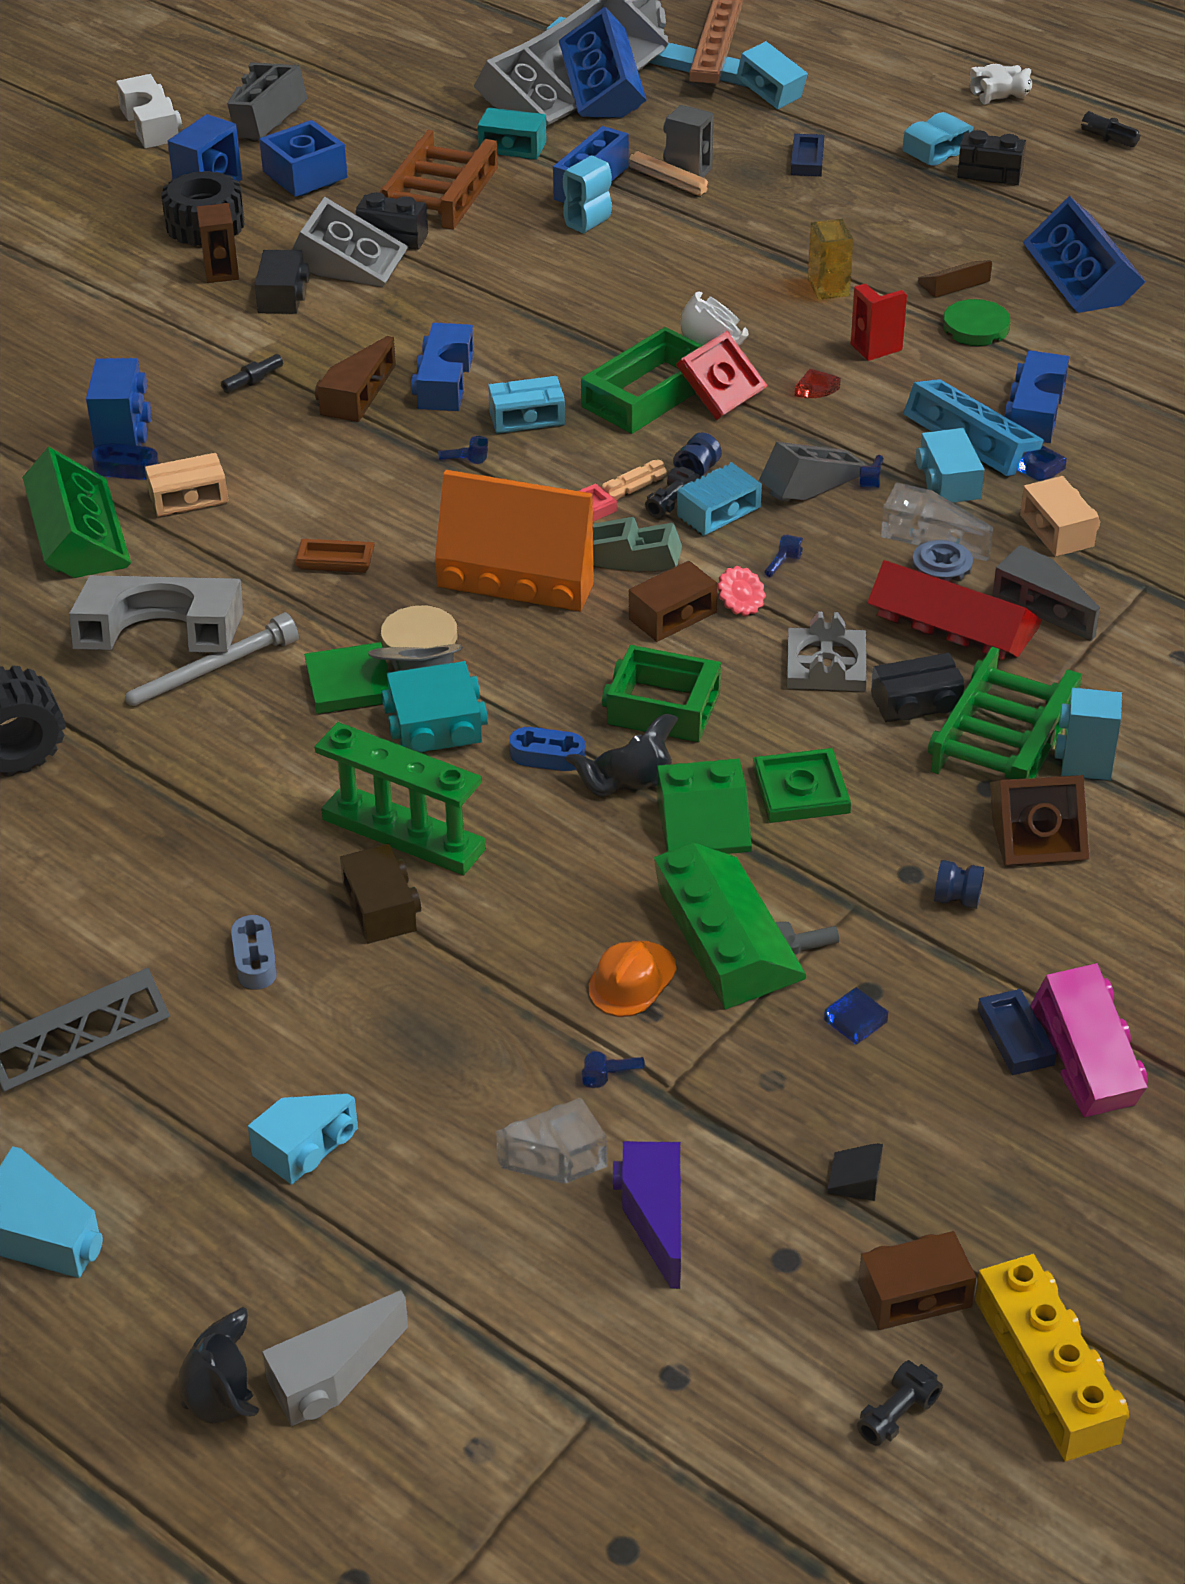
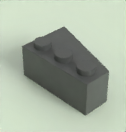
M250 62L248 66L249 74H244L241 78L243 85L236 87L227 103L233 123H236L238 137L258 141L259 138L265 137L274 127L280 125L282 120L295 112L308 99L300 65Z

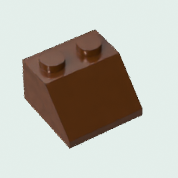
M1084 775L990 782L993 826L1004 865L1090 859Z

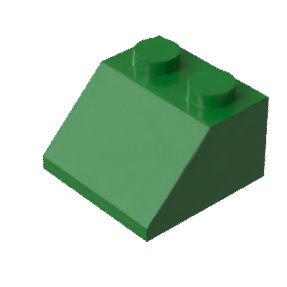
M740 758L657 766V804L667 852L693 842L726 854L752 852L747 788Z

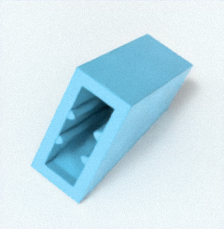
M12 1146L0 1165V1256L80 1278L89 1261H94L98 1257L102 1247L103 1237L99 1233L95 1211L25 1151Z

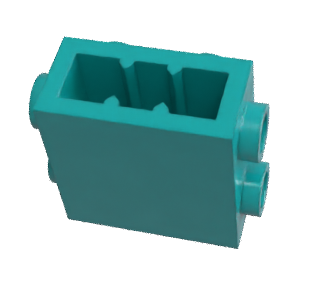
M466 661L387 673L388 689L381 690L385 714L392 713V716H388L392 740L399 739L401 746L419 753L482 742L481 726L488 725L487 710L484 701H477V699H480L477 676L469 675Z

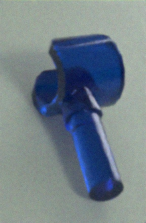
M474 436L469 441V447L438 451L439 460L462 457L468 458L472 463L481 464L487 458L488 439L483 436Z
M877 455L871 466H860V488L880 487V471L884 460L882 455Z
M783 535L781 537L779 552L764 571L768 577L774 575L787 557L798 560L801 558L803 538L792 535Z
M590 1052L584 1059L582 1083L589 1088L602 1087L608 1081V1073L644 1068L645 1060L643 1057L607 1060L605 1054L601 1052Z

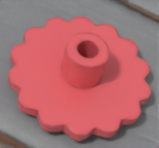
M735 566L733 569L727 568L724 574L719 576L720 582L717 585L718 597L724 601L725 608L731 609L736 615L740 613L742 616H748L749 614L757 613L758 609L763 607V599L766 597L763 591L764 584L759 581L758 575L752 573L749 568L743 569L739 566Z

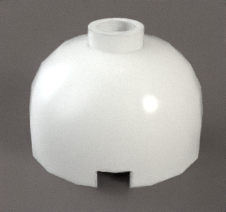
M696 292L682 311L680 326L683 336L703 346L725 331H728L738 346H740L749 335L747 328L745 327L740 331L736 326L740 321L736 315L712 297H709L707 301L700 299L703 293Z

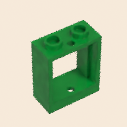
M629 645L624 658L618 659L615 664L612 684L607 683L604 687L602 707L607 708V724L646 732L655 719L664 714H671L676 716L678 721L669 733V737L700 742L720 694L721 662ZM636 683L688 692L691 695L687 704L681 705L631 695Z

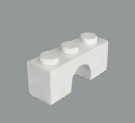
M151 74L116 81L120 109L128 121H135L136 135L144 148L168 144L167 140L179 133L178 129L182 128V121L178 110H173L171 99L165 97L162 85L157 84Z

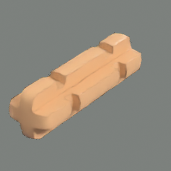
M652 460L644 464L643 467H637L618 476L615 480L611 479L603 483L602 489L615 500H618L627 493L631 494L650 485L653 481L656 482L665 478L667 471L663 461Z

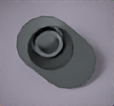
M461 644L429 648L388 647L373 649L368 652V655L377 659L391 660L397 672L454 663V653L460 651L463 647Z

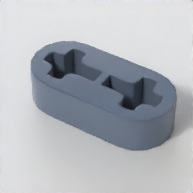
M258 915L241 917L234 922L231 929L237 978L239 983L245 988H266L274 982L277 976L270 924L264 917ZM256 935L257 942L248 943L247 936ZM260 960L261 968L252 970L251 962Z

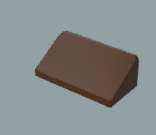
M972 261L918 277L917 282L936 298L989 282L991 280L992 261Z

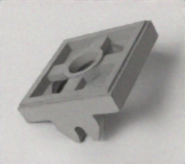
M818 612L811 619L810 628H788V689L866 691V630H845V621L838 612H834L829 623L824 621L823 612ZM807 645L821 646L820 651L812 656L798 655ZM833 646L848 647L855 657H841L833 651ZM823 659H832L831 666H825Z

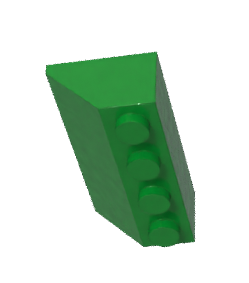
M47 447L22 477L44 563L51 570L58 573L62 571L73 578L127 568L131 564V560L107 479L56 450Z
M694 842L654 857L659 892L725 1010L806 979L804 969L737 857Z

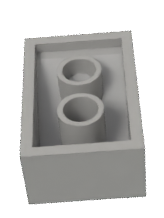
M324 197L300 231L292 250H302L303 262L309 264L310 272L316 276L384 287L408 246Z

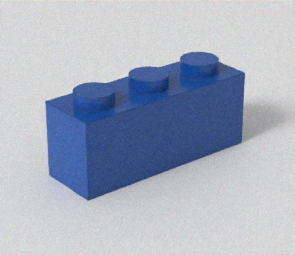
M601 126L553 166L554 200L562 203L566 200L563 189L565 170L591 155L609 163L612 181L629 167V134Z

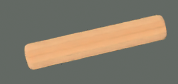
M639 151L635 152L634 155L631 154L629 158L631 169L697 196L707 192L708 181L703 177Z

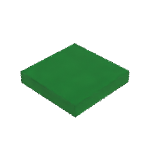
M381 642L304 654L316 714L383 704L381 690L388 689V666L386 660L373 658L368 655V652L373 649L383 648Z
M833 748L753 757V771L769 823L851 813V800Z

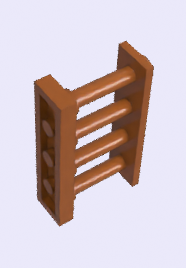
M427 130L423 137L416 142L413 150L386 185L382 186L380 193L384 194L387 198L398 199L407 196L414 198L416 202L426 203L427 209L436 210L442 216V228L454 230L498 169L497 141L485 139L477 150L467 152L434 146V131ZM434 159L462 163L466 165H464L463 167H456L432 163V161ZM423 174L451 178L455 180H453L450 183L420 177ZM411 189H415L444 195H442L440 198L412 194L409 192L411 191Z

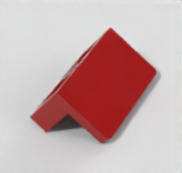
M866 283L854 287L850 345L867 361L896 353L903 349L907 294L903 290L880 296Z

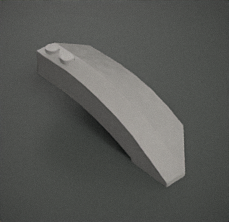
M591 0L542 34L487 60L473 87L496 108L546 114L547 126L577 111L559 40L606 7L624 26L639 71L664 51L669 44L668 36L664 35L666 18L665 10L661 7V0Z

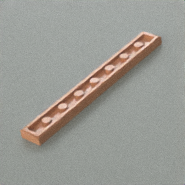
M744 0L712 1L690 69L689 81L719 84Z

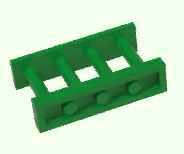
M991 647L985 659L976 662L971 682L941 731L935 730L930 738L928 754L932 755L931 772L939 774L948 757L951 756L1005 773V778L1010 780L1037 778L1056 744L1057 734H1061L1064 729L1059 728L1062 703L1070 704L1072 688L1081 687L1082 673L1067 669L1060 683L1054 682L1051 686L998 670L999 649ZM993 684L1046 700L1047 705L1046 707L1040 706L1036 709L987 694ZM981 708L1033 724V730H1026L1024 733L973 718L977 709ZM963 732H967L1018 748L1019 754L1018 756L1011 755L1009 758L958 741Z
M337 722L314 746L315 753L333 759L338 763L340 788L321 808L322 820L382 844H390L392 848L463 876L486 850L484 837L464 830L462 805L482 783V776ZM355 768L373 775L375 795L357 788ZM390 782L409 789L410 809L392 802ZM426 795L445 802L446 822L428 816Z

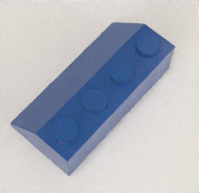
M606 7L559 40L577 110L582 117H624L647 101L626 30Z
M1070 195L1023 241L1026 248L1078 313L1121 306L1146 282L1093 216Z

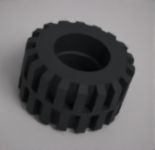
M211 171L192 172L172 179L168 182V185L163 187L161 198L166 231L172 239H177V242L193 246L201 245L196 206L229 203L234 235H238L241 232V228H244L241 187L239 182L234 180L233 177Z
M3 666L0 667V724L9 719L16 718L9 723L0 725V773L4 772L5 776H14L17 771L26 773L31 771L30 767L36 764L40 767L47 762L45 758L56 753L58 750L56 744L62 743L65 736L62 730L66 729L63 714L46 680L42 676H37L36 672L29 668L22 671L20 666H11L9 670H5Z

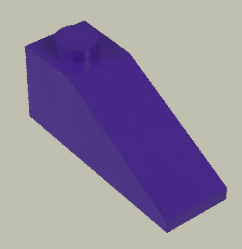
M623 1141V1161H613V1190H622V1209L669 1287L680 1289V1142Z

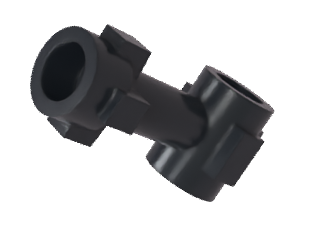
M674 467L668 475V487L665 490L659 488L655 493L652 492L647 496L645 502L647 512L655 518H660L667 512L670 513L675 509L674 500L677 499L678 489L687 483H691V481L695 482L697 478L701 479V476L685 467Z
M910 1360L905 1361L898 1368L891 1382L897 1391L883 1405L880 1404L877 1408H874L868 1404L861 1411L860 1420L857 1422V1429L861 1436L874 1446H880L886 1439L891 1442L899 1434V1426L895 1422L914 1403L927 1410L936 1402L943 1389V1384L937 1380L938 1375L923 1364L917 1366Z

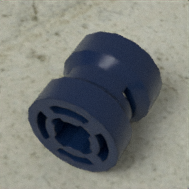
M704 432L697 433L675 454L673 458L674 467H685L702 477L708 472L709 468L713 467L722 456L720 444L710 434Z
M941 860L934 901L948 904L952 900L957 901V899H960L964 907L977 909L982 889L984 867L970 865L966 870H962L955 862Z

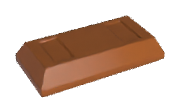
M301 539L295 565L305 570L366 573L370 566L375 544L374 542Z

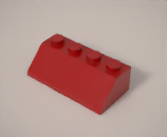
M886 560L882 562L867 602L878 609L876 616L885 620L898 623L901 617L913 621L911 628L932 636L935 629L948 634L946 640L968 648L971 641L984 646L982 650L984 654H988L991 647L998 648V659L1004 660L1006 654L1018 658L1042 622L1038 616L1025 607Z

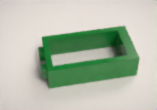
M663 327L581 377V407L633 434L690 398L696 392L681 371H678L638 397L623 390V388L664 362L678 368L676 364L683 357L702 345L667 327Z

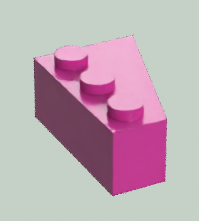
M1098 963L1046 975L1030 1007L1038 1021L1041 1022L1054 1050L1059 1054L1066 1069L1061 1070L1060 1075L1083 1117L1136 1105L1147 1089V1072L1143 1063L1135 1058L1130 1045L1131 1035L1126 1021L1118 1016L1114 1006L1113 987L1107 978H1103Z

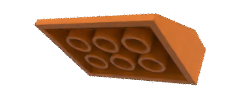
M445 470L443 474L435 554L437 587L581 612L594 585L592 493Z

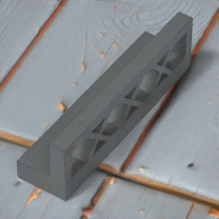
M145 968L1 1032L0 1054L12 1048L32 1054L26 1071L11 1079L8 1078L0 1060L1 1091L5 1092L170 1017L149 968ZM145 989L156 1012L144 1019H139L124 1013L129 997ZM121 1000L118 1010L107 1007ZM97 1010L115 1017L109 1034L102 1038L83 1032L88 1015ZM80 1018L76 1029L66 1025ZM121 1019L133 1023L117 1030ZM55 1029L74 1035L68 1052L59 1057L41 1050L46 1034ZM38 1037L35 1048L24 1044ZM80 1038L90 1041V1043L76 1049ZM38 1056L49 1060L34 1068Z

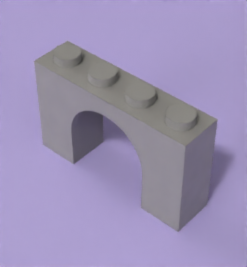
M90 575L69 613L73 649L112 650L120 632L128 625L147 619L171 618L187 622L189 652L228 653L243 615L241 579Z

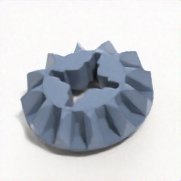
M934 540L923 543L915 549L912 567L917 569L918 572L948 582L950 579L962 581L964 575L971 573L973 557L967 548L958 543L947 540Z

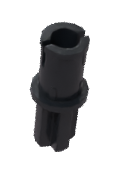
M1088 111L1082 119L1083 122L1088 123V125L1081 124L1083 131L1102 136L1106 142L1113 140L1129 147H1135L1140 140L1141 135L1138 129L1119 123L1117 118L1108 119Z

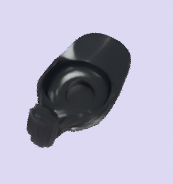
M664 714L652 722L644 735L634 736L626 746L608 750L597 757L595 761L579 754H569L565 757V760L576 768L586 787L599 797H607L622 787L633 790H643L650 786L656 787L657 766L672 764L671 756L665 746V740L677 723L678 718L671 714Z
M244 1307L228 1314L205 1329L193 1344L180 1368L178 1387L182 1399L181 1405L204 1422L221 1423L233 1419L240 1414L251 1417L259 1412L258 1407L248 1402L253 1397V1393L247 1388L246 1363L235 1344L243 1335L247 1325L248 1312Z

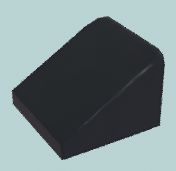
M870 1144L835 1152L827 1193L875 1201L883 1144Z

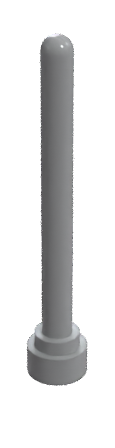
M284 612L270 619L269 624L265 625V630L230 645L228 653H212L126 693L125 701L130 706H136L270 644L277 646L280 644L284 647L299 639L297 627L288 613Z

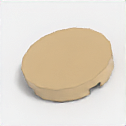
M428 605L399 609L388 616L381 626L383 648H429L455 644L458 638L457 623L452 615L440 608Z

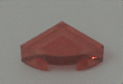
M809 369L795 385L794 396L821 398L831 395L840 389L841 378Z

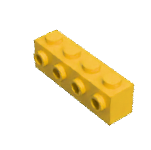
M1034 1253L979 1270L975 1301L1064 1461L1066 1462L1121 1444L1126 1420L1129 1418L1126 1400L1119 1390H1113L1105 1376L1104 1365L1100 1355L1095 1349H1089L1081 1335L1077 1316L1071 1309L1066 1310L1058 1296V1288L1053 1275L1048 1270L1044 1271Z

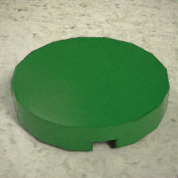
M983 299L957 301L948 306L944 312L943 330L946 334L948 332L953 334L952 339L959 343L970 346H986L992 344L993 339L999 338V341L1007 336L1010 331V314L997 303Z

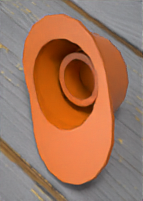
M631 941L613 945L602 954L598 966L590 979L589 997L594 1005L606 1014L617 1017L634 1016L645 1011L654 1003L659 994L673 979L677 970L676 959L668 949L660 944L649 941Z

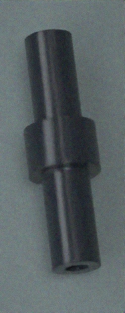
M275 354L259 363L253 361L241 367V372L221 381V387L228 394L246 384L252 386L262 381L264 375L282 367L283 360L279 354Z

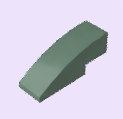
M634 517L593 523V566L625 571H658L672 569L678 565L682 543L674 523L638 528Z

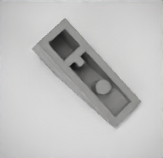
M401 1290L262 1351L267 1382L291 1427L305 1420L317 1419L329 1409L338 1406L408 1328L406 1299Z

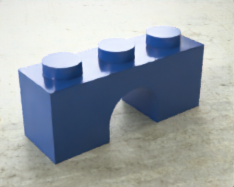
M432 323L429 336H424L423 355H418L417 374L412 376V395H417L418 409L459 411L464 394L463 372L470 371L474 356L473 325Z
M1028 350L1025 363H1018L1015 382L1012 383L1010 401H1007L1004 417L1044 439L1046 443H1051L1058 404H1061L1066 385L1069 356Z

